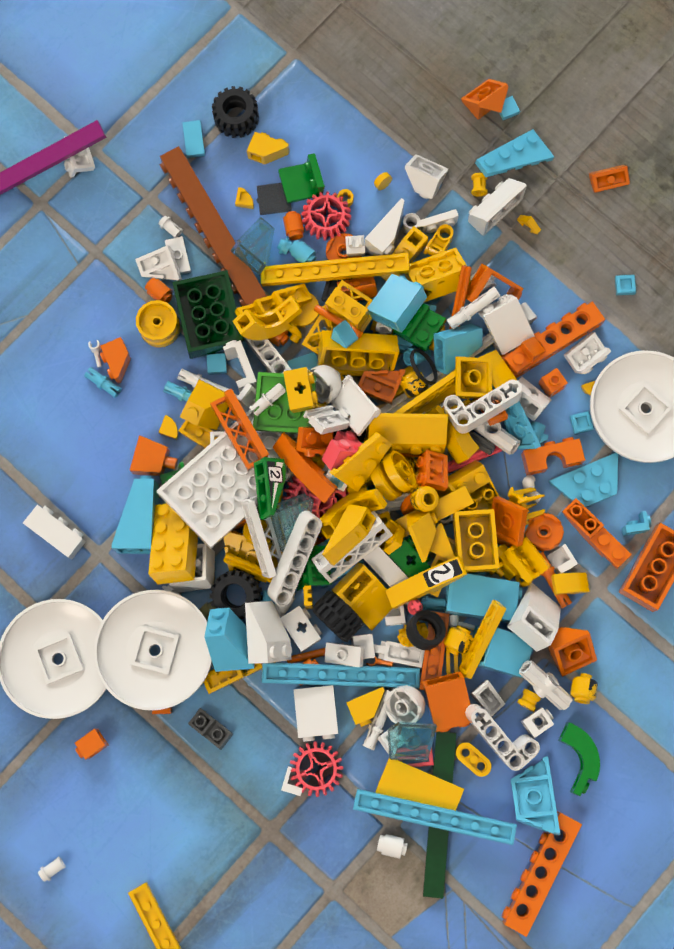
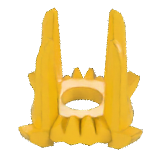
M511 487L508 491L509 501L528 509L537 504L527 505L526 503L542 498L545 495L523 497L524 494L536 491L535 488L531 487L516 491ZM545 509L531 513L527 512L526 525L529 524L527 520L542 515Z

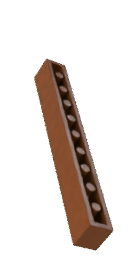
M178 146L161 155L162 163L159 165L163 173H168L170 177L168 181L171 187L178 190L177 196L180 202H185L187 206L185 210L190 219L194 218L196 221L194 226L198 233H203L205 237L203 241L206 247L213 250L212 257L216 264H221V271H228L232 292L234 295L238 293L240 297L238 301L241 307L253 304L256 299L267 297L180 147Z

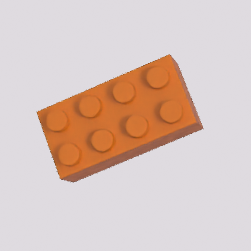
M661 522L654 527L619 590L620 594L651 612H655L660 608L674 582V530Z

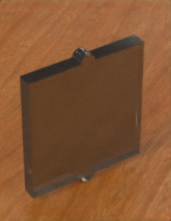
M281 183L257 186L258 198L256 201L259 203L260 215L292 211L291 203H287Z

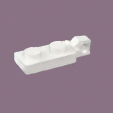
M381 641V645L374 644V651L376 654H379L378 659L422 668L425 650L418 649L415 646L406 647L391 641Z

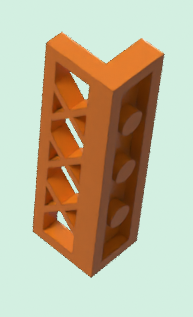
M232 389L225 391L224 397L210 403L211 408L247 471L254 468V462L249 464L246 459L247 451L255 453L258 460L269 457L267 449ZM226 402L229 407L228 414L219 412L217 406ZM228 419L238 422L237 430L227 426ZM238 435L247 438L248 443L246 447L237 443Z

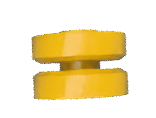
M160 300L150 301L138 310L136 326L143 340L150 346L157 348L166 347L178 338L180 322L173 307L167 302Z
M391 451L386 454L370 475L375 487L389 501L396 500L402 496L403 492H409L417 486L416 476L411 465L398 451Z

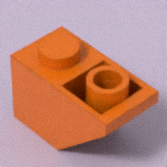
M119 337L100 346L102 349L100 356L103 362H107L109 365L107 372L111 380L115 379L118 384L122 382L131 360L124 341Z

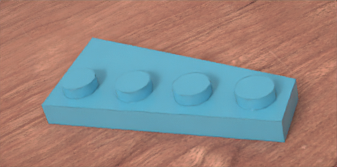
M534 129L478 158L475 164L485 177L505 173L510 169L515 168L517 170L523 168V166H533L543 161H552L554 155Z

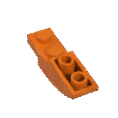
M577 498L562 511L579 534L616 569L632 555Z

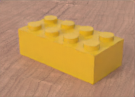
M167 503L155 505L148 574L157 585L195 580L198 535Z

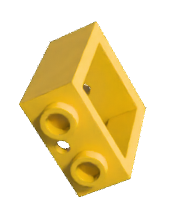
M337 287L325 302L328 311L346 320L359 330L369 318L368 308Z

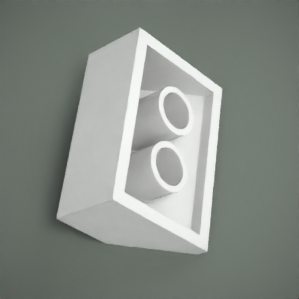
M510 178L505 182L501 181L495 187V191L492 194L488 193L482 199V203L479 206L475 205L469 211L468 222L484 236L522 201L527 185Z

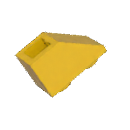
M254 132L247 149L248 159L262 164L287 156L290 152L289 144L285 140L274 139L263 132Z

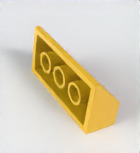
M321 331L318 365H328L337 370L340 375L362 376L364 371H394L399 355L397 335L363 333L352 345L344 348L331 339L333 331Z
M380 413L367 426L366 441L377 432L392 443V446L386 453L398 451L399 453L418 455L426 450L444 454L447 441L448 414Z

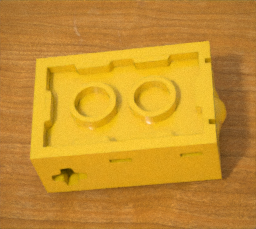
M453 248L410 263V273L405 274L410 282H418L424 287L427 295L424 302H428L429 300L457 291L462 265L467 266L457 248Z

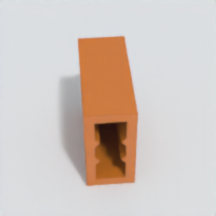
M461 671L422 681L432 724L436 732H447L454 727L470 725V721L465 715L466 708L470 705V700Z

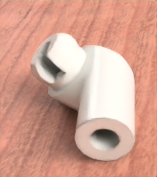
M533 475L524 477L522 481L523 489L535 488L534 482L536 480ZM534 491L531 493H527L525 495L528 497H532L541 494L537 491ZM541 498L536 499L534 501L538 503Z

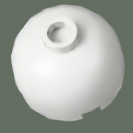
M328 365L313 367L309 372H313V375L317 376L316 393L318 402H327L326 404H329L340 393L342 387L341 375L337 370Z
M408 685L399 686L389 692L385 698V703L388 705V709H385L386 714L398 726L410 727L422 718L425 712L424 697L414 687Z

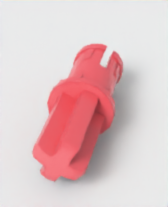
M411 600L407 605L408 612L411 615H415L423 610L422 603L419 600Z

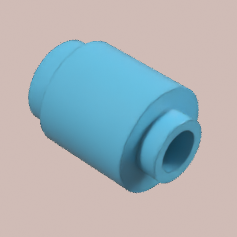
M298 239L289 248L291 256L300 263L315 262L317 258L315 256L316 252L305 242Z

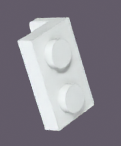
M591 332L566 352L564 357L575 373L587 374L593 370L594 365L604 361L611 350L604 347L595 332Z

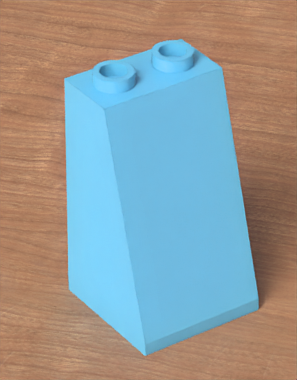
M140 476V479H134L112 542L111 548L118 554H150L155 505L159 504L157 490L160 487L151 476Z
M467 574L447 585L444 613L483 619L494 599L506 608L501 622H510L518 608V599L522 597V588L519 587L520 582Z

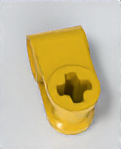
M447 224L441 225L428 242L423 254L433 256L447 251L453 240L454 233L452 227ZM447 233L449 237L442 238L440 234Z

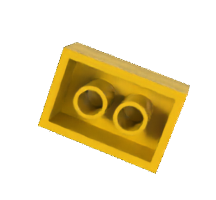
M494 509L454 512L453 526L456 557L460 556L466 572L497 571L499 569Z

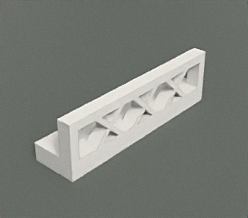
M257 496L241 501V505L262 576L272 578L277 576L275 572L277 567L274 568L271 556L276 557L279 563L282 554L271 517L264 519L267 527L263 531L255 504ZM266 537L272 540L273 545L270 551L267 545Z
M375 511L372 514L376 517V520L369 534L334 566L331 565L322 555L324 550L311 559L318 571L329 583H332L393 535ZM382 529L385 531L380 537H375ZM368 543L367 547L360 549L361 545ZM348 555H352V558L349 561L344 562V559ZM336 568V571H334L331 575H328L326 573L330 569Z

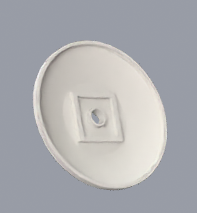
M644 350L627 353L610 362L599 374L593 385L590 396V414L595 430L603 442L622 457L643 463H656L674 458V357ZM642 404H647L650 407L649 413H644L641 410Z
M165 590L141 591L118 602L102 620L94 642L95 667L105 688L122 703L142 710L167 709L190 698L205 681L212 664L204 638L207 626L206 618L192 602L183 596ZM154 645H159L161 649L157 656H152L150 653V649Z
M66 599L42 601L19 613L10 622L0 640V682L8 697L19 708L29 714L49 719L71 717L95 704L107 690L99 678L94 661V642L103 619L89 607ZM61 653L64 660L61 664L57 665L54 663V656Z

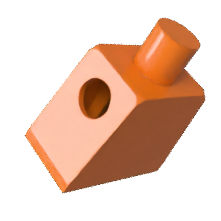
M139 436L130 471L135 475L159 476L164 474L165 468L176 470L178 459L169 457L170 450L168 447Z

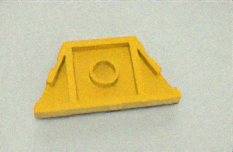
M231 530L224 537L225 554L230 552L259 565L253 545L246 542L243 534ZM272 543L267 544L269 551L273 545ZM279 545L281 554H283L285 547ZM271 556L275 568L278 566V560L276 557ZM228 564L229 571L238 569ZM256 576L254 577V579H256V580H259V581H262V582H265V583L267 582V581H265V580H263V579H260V578H258V577H256Z

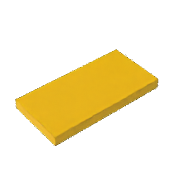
M389 757L375 793L456 811L464 789Z

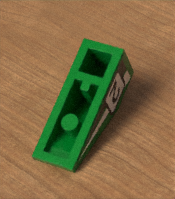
M264 457L254 462L260 520L267 519L275 514L286 480L284 459Z

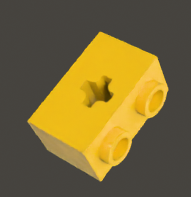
M307 367L284 371L290 411L297 413L315 409L318 397L316 391H313L312 384L315 383L313 372H309ZM300 386L305 388L302 394L299 392Z

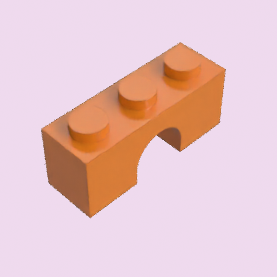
M573 437L565 438L562 442L556 444L555 441L544 443V446L536 449H525L521 453L526 476L544 473L548 469L546 464L548 456L560 458L563 468L582 465L585 461L580 438L574 440Z

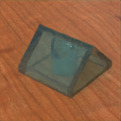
M397 722L388 729L389 758L391 760L428 761L437 725Z

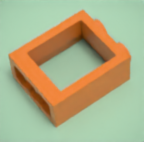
M481 263L468 285L466 299L470 302L477 299L491 275L511 286L506 294H511L517 297L518 300L524 288Z

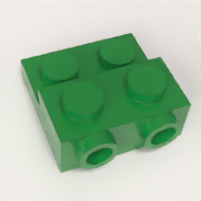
M423 303L402 333L394 329L393 331L395 335L427 352L434 341V333L440 332L446 323V318L430 310V306Z

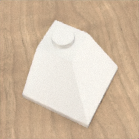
M417 154L405 165V170L414 191L419 193L422 198L433 199L448 172V168Z

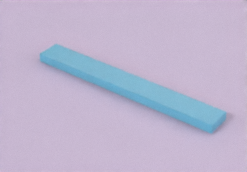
M273 662L262 663L261 682L369 687H399L408 685L419 688L420 668L353 667L347 665Z
M357 789L353 810L510 845L514 844L517 824L361 789Z

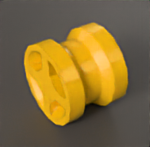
M524 688L523 696L518 699L517 703L535 712V705L537 702H540L541 697Z

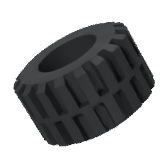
M231 86L232 89L229 90L227 87L223 93L221 91L218 93V97H215L214 103H212L215 125L227 137L232 135V138H236V136L242 138L244 137L243 134L249 135L250 130L254 131L256 128L255 124L258 125L259 112L255 96L253 94L250 95V91L247 89L244 91L243 87L236 89L235 86ZM238 107L245 110L239 117L226 115L232 108Z
M240 569L228 571L220 575L214 581L215 584L211 586L210 590H212L210 598L213 600L211 606H215L216 609L230 608L240 620L245 619V603L260 602L262 600V595H260L262 587L258 586L260 582L254 579V575L240 571ZM230 584H238L244 589L246 600L243 605L237 606L228 600L226 592Z
M328 590L312 607L314 614L345 642H348L364 625L358 614L332 591Z

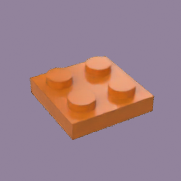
M499 496L493 497L492 509H494L497 538L517 547L522 546L528 508Z

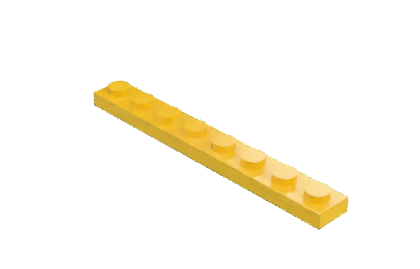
M400 253L262 266L261 285L265 287L410 273L409 254Z

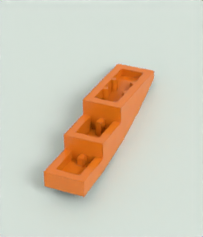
M283 432L274 444L273 449L281 459H284L285 465L316 497L323 503H326L338 487L324 476L325 471L312 461L313 457L304 456V452L297 451V443Z

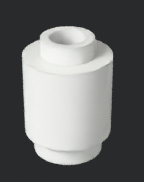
M389 834L385 836L380 835L377 851L382 852V855L400 859L401 855L405 856L408 843H404L405 838Z

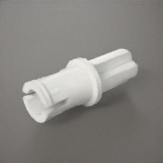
M278 383L266 394L263 393L262 397L250 406V409L254 411L259 407L254 412L256 416H259L270 405L273 406V403L286 392L285 388Z

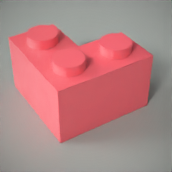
M337 431L334 439L330 441L322 461L330 470L338 469L344 464L343 460L348 456L351 458L358 452V447L363 443L351 431Z

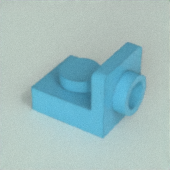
M642 511L638 515L640 523H638V520L627 522V525L622 528L623 536L646 533L650 530L651 518L649 515L647 516L646 511Z

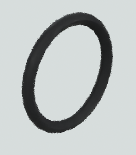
M413 349L410 353V362L414 372L424 383L428 385L435 384L438 374L433 361L423 350ZM416 352L423 355L430 364L434 375L432 381H428L419 372L414 361V354Z

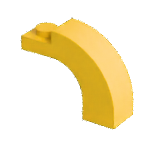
M290 296L277 308L266 314L258 315L246 309L233 320V323L239 333L245 338L265 340L280 335L291 328L290 322L303 311L295 298Z
M466 399L463 404L466 407L475 402V399ZM457 405L452 406L450 409L457 408ZM460 420L458 423L466 424L467 420ZM448 422L446 447L456 463L459 464L468 460L479 449V446L472 439L469 432L465 434L459 433L452 423Z
M366 487L361 488L358 492L354 491L330 507L320 518L322 521L320 531L326 539H330L348 504L367 507L371 512L384 509L387 502L378 489L368 491Z

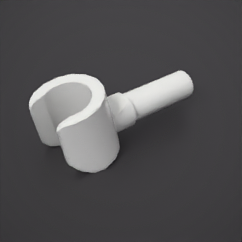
M98 340L96 347H92L91 342H89L88 346L91 352L94 353L97 368L102 367L99 356L101 345Z
M459 615L449 616L448 625L450 627L460 625L467 629H475V625L459 622Z

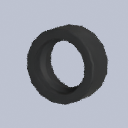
M421 610L408 621L406 634L411 644L416 648L431 650L445 638L446 627L438 614L430 610ZM419 620L426 621L433 627L435 631V638L433 640H427L419 634L416 626Z

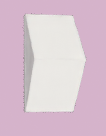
M485 680L470 693L491 717L505 705L488 680Z

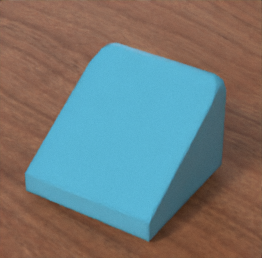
M344 320L334 327L331 339L344 348H348L358 340V336L349 323Z

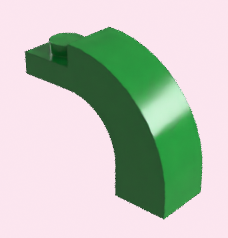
M566 722L558 741L574 749L579 757L580 770L570 792L581 796L582 793H586L589 787L588 779L592 781H597L600 757L591 737L578 726Z

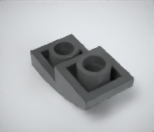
M202 708L197 711L188 723L220 750L223 749L233 736L231 731Z

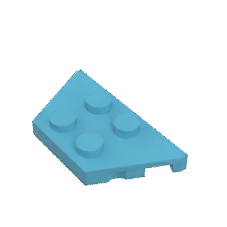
M614 453L554 478L549 483L561 491L567 499L573 501L577 498L585 507L596 504L617 494L618 454Z
M546 756L536 765L527 768L524 773L518 774L511 779L516 820L540 830L560 835L549 759Z

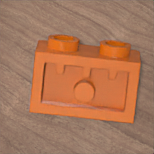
M299 427L296 450L304 452V456L315 457L316 454L323 456L330 441L333 440L334 432L321 435L315 431L314 427Z
M426 450L418 457L416 462L418 467L416 483L418 487L430 486L445 492L448 488V455Z

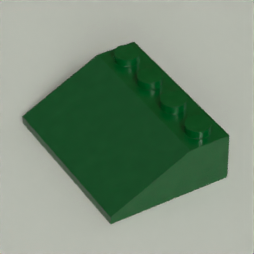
M227 270L172 282L190 359L223 350L226 343L233 340L244 342L243 336L233 323V320L237 317L235 313L236 304Z

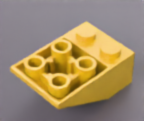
M474 460L448 476L449 483L456 490L466 485L474 501V504L461 509V511L492 509L493 497H497L499 494L482 463Z
M359 562L331 590L358 614L371 631L393 609L385 592L387 589L365 565Z

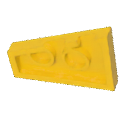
M376 432L358 447V452L351 458L349 456L343 460L344 464L338 469H332L329 473L358 492L392 446V443Z

